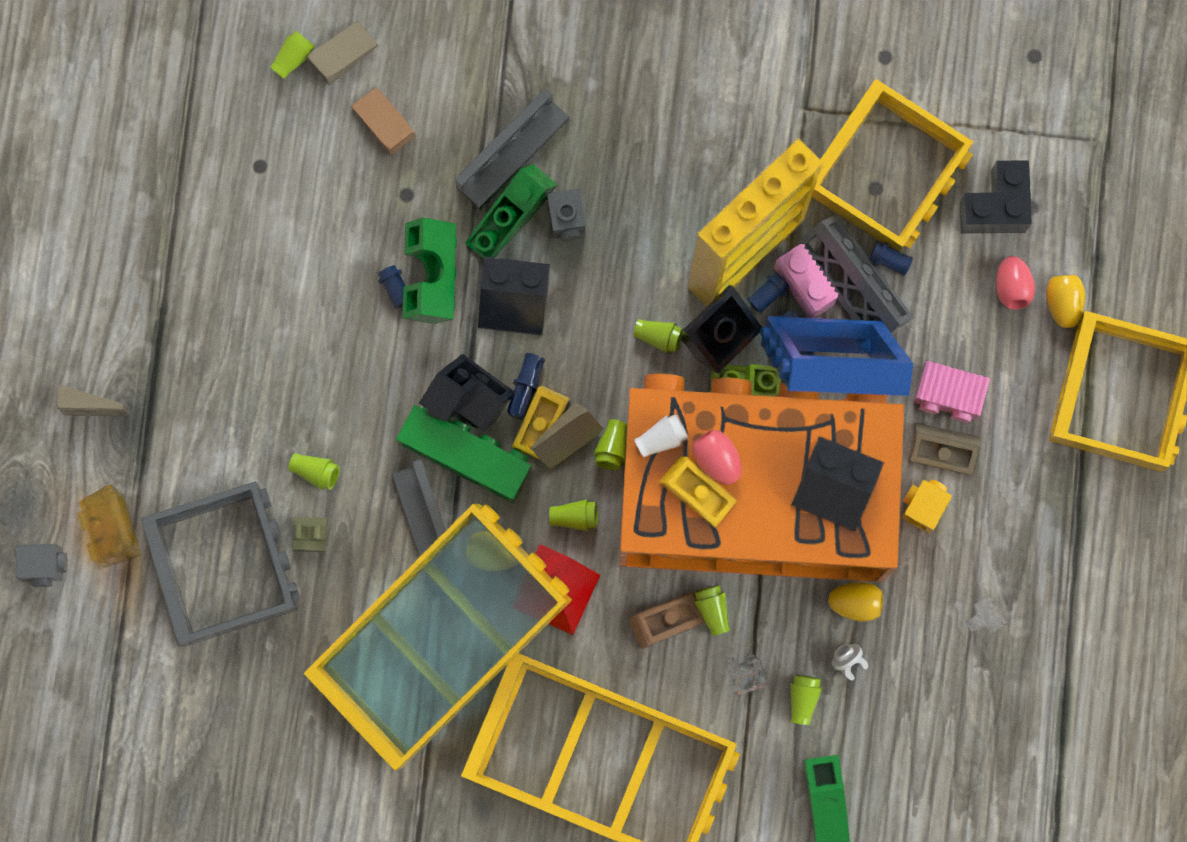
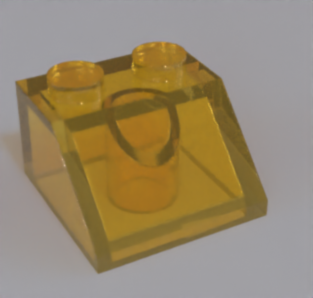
M110 484L79 501L82 511L77 512V516L82 530H88L91 542L87 543V548L93 562L98 561L99 565L106 568L142 555L121 491Z

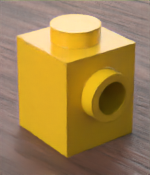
M930 479L929 482L922 480L918 487L912 484L903 500L908 506L901 519L930 534L939 522L952 495L946 492L948 488L933 479Z

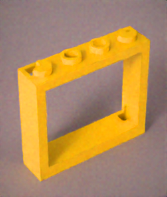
M875 78L820 159L823 165L812 198L881 243L886 241L888 242L887 246L899 252L902 251L904 246L911 249L920 235V232L916 230L922 220L928 223L937 210L938 206L934 202L939 194L946 196L956 180L951 176L957 167L964 170L972 158L973 154L968 151L973 141ZM877 102L955 152L899 236L821 186Z
M1085 311L1077 325L1048 441L1163 472L1170 465H1174L1175 458L1179 453V447L1175 446L1178 433H1183L1187 421V415L1183 414L1185 402H1187V338ZM1094 331L1181 355L1156 457L1068 433Z

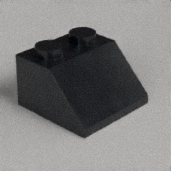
M484 257L478 328L543 336L550 264Z
M729 284L683 330L681 340L697 361L718 374L760 333L762 326L735 288Z
M819 436L791 506L855 532L873 493L884 462Z

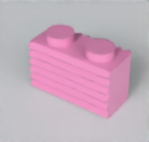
M799 244L778 258L774 269L788 284L789 291L807 317L816 318L834 306L838 293L834 292L835 287H830L831 282H828L827 277L823 276L824 271H819L820 266L815 265L816 261L812 260V255H808L809 250L804 249V244Z
M926 361L922 367L913 403L920 404L919 409L924 412L939 414V410L952 413L951 418L956 421L970 423L971 419L977 420L981 415L990 378Z

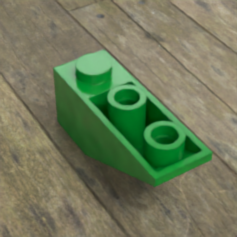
M534 164L521 168L465 243L483 259L484 257L496 258L547 200V193H552L557 184Z
M839 754L803 760L802 765L815 842H850Z

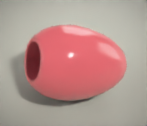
M1009 256L1001 262L998 268L996 292L1000 302L1005 307L1013 310L1025 308L1032 302L1035 295V282L1027 264L1019 257Z
M710 430L693 443L692 452L694 459L709 477L725 485L733 484L741 477L742 465L739 454L733 442L724 433Z

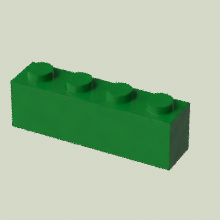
M414 404L396 438L400 446L513 504L515 503L532 471V465L527 463L529 458L514 449H511L510 453L498 448L500 443L485 434H482L481 438L469 433L471 428L456 419H453L452 423L448 421L445 423L441 419L431 416L425 407L421 408Z

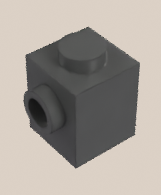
M579 188L547 193L553 238L561 237V241H571L580 238V234L586 233Z
M57 544L16 545V579L22 582L32 581L33 587H52V581H62V573H66L68 568L67 553H63L62 547Z

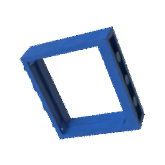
M767 316L766 327H761V347L765 349L766 356L772 361L773 368H776L779 378H782L789 391L909 396L914 363L882 321ZM798 351L867 354L870 358L800 355Z

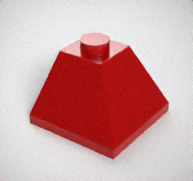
M539 544L535 554L545 563L546 567L543 570L552 579L555 576L558 577L569 588L570 591L567 595L572 599L549 625L574 635L600 578V574L564 554ZM526 572L513 609L540 620L557 602Z

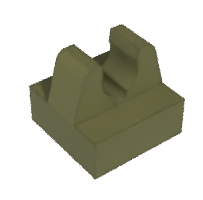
M294 517L292 550L326 552L328 519Z

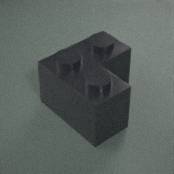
M1029 160L996 161L991 169L992 192L965 193L960 201L961 234L1026 233L1032 224Z
M461 354L436 374L419 404L425 407L431 416L441 419L445 423L455 414L459 413L466 418V421L471 426L480 428L485 432L498 420L515 391L470 358Z

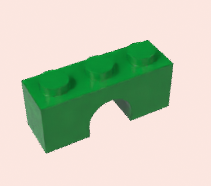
M425 217L405 223L404 255L418 258L424 265L426 275L424 282L403 287L402 319L431 324L453 320L455 311L456 223Z

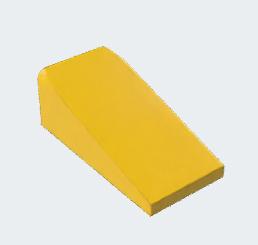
M544 386L538 387L512 447L539 459L530 447L565 413L570 398Z
M679 456L659 481L668 491L714 527H717L737 502L734 497L686 456Z

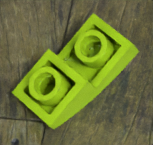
M749 364L747 366L726 365L718 374L711 370V383L716 378H739L752 382V395L775 397V395L779 394L781 378H779V373L773 366Z

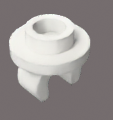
M846 643L839 646L831 660L833 667L836 670H840L851 681L855 679L851 673V667L855 663H858L865 670L868 668L867 661L861 657L863 651L858 644Z

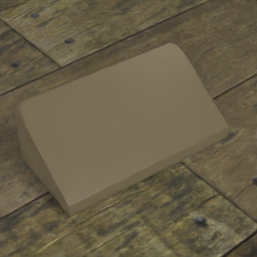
M917 423L908 461L973 475L981 447L980 437Z

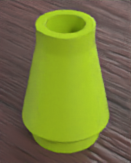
M295 30L291 36L287 35L270 68L285 79L288 74L307 60V56L316 46Z
M638 319L633 337L652 345L666 354H669V352L677 353L682 343L681 337L684 328L678 327L677 323Z
M616 419L608 420L607 427L593 453V456L596 458L595 465L598 467L617 471L620 470L621 464L625 463L627 428L625 422Z
M294 453L290 459L288 470L320 490L324 488L331 490L338 480L340 466L334 464L333 459Z
M589 499L550 507V526H560L588 532L590 528H597L599 521L597 502H589Z
M720 584L694 592L697 599L694 603L707 624L711 636L730 631L726 592H722Z
M794 675V681L790 682V722L810 725L812 715L823 689L820 687V678Z

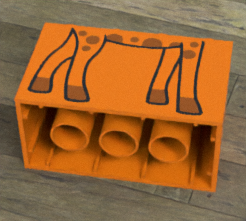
M648 374L644 376L643 389L630 388L619 567L883 582L897 569L904 404L887 403V395L847 393V397L841 400L819 399L820 392L789 391L785 383L779 384V394L775 395V397L752 395V382L739 378H716L712 380L709 393L684 391L685 378L672 374ZM676 414L689 439L682 442L683 446L654 453L644 458L634 439L642 436L666 415L671 417ZM710 430L724 433L733 442L742 465L741 477L735 483L725 485L715 481L737 500L717 527L712 526L659 483L660 479L679 456H686L698 466L693 456L692 446L699 437ZM819 436L884 462L873 493L855 532L791 506Z

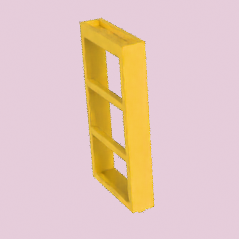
M518 653L505 669L461 776L616 842H643L621 833L662 730L666 727L722 750L686 842H698L701 833L708 835L715 816L709 813L714 801L721 803L728 786L722 783L727 770L734 771L740 753L735 752L737 744ZM527 670L585 693L542 799L483 775ZM595 698L654 722L611 828L552 804Z

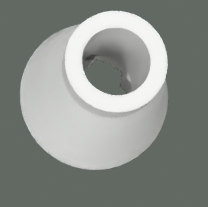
M675 414L671 417L666 415L642 436L634 440L642 456L645 458L654 453L683 446L682 442L689 438L681 421Z

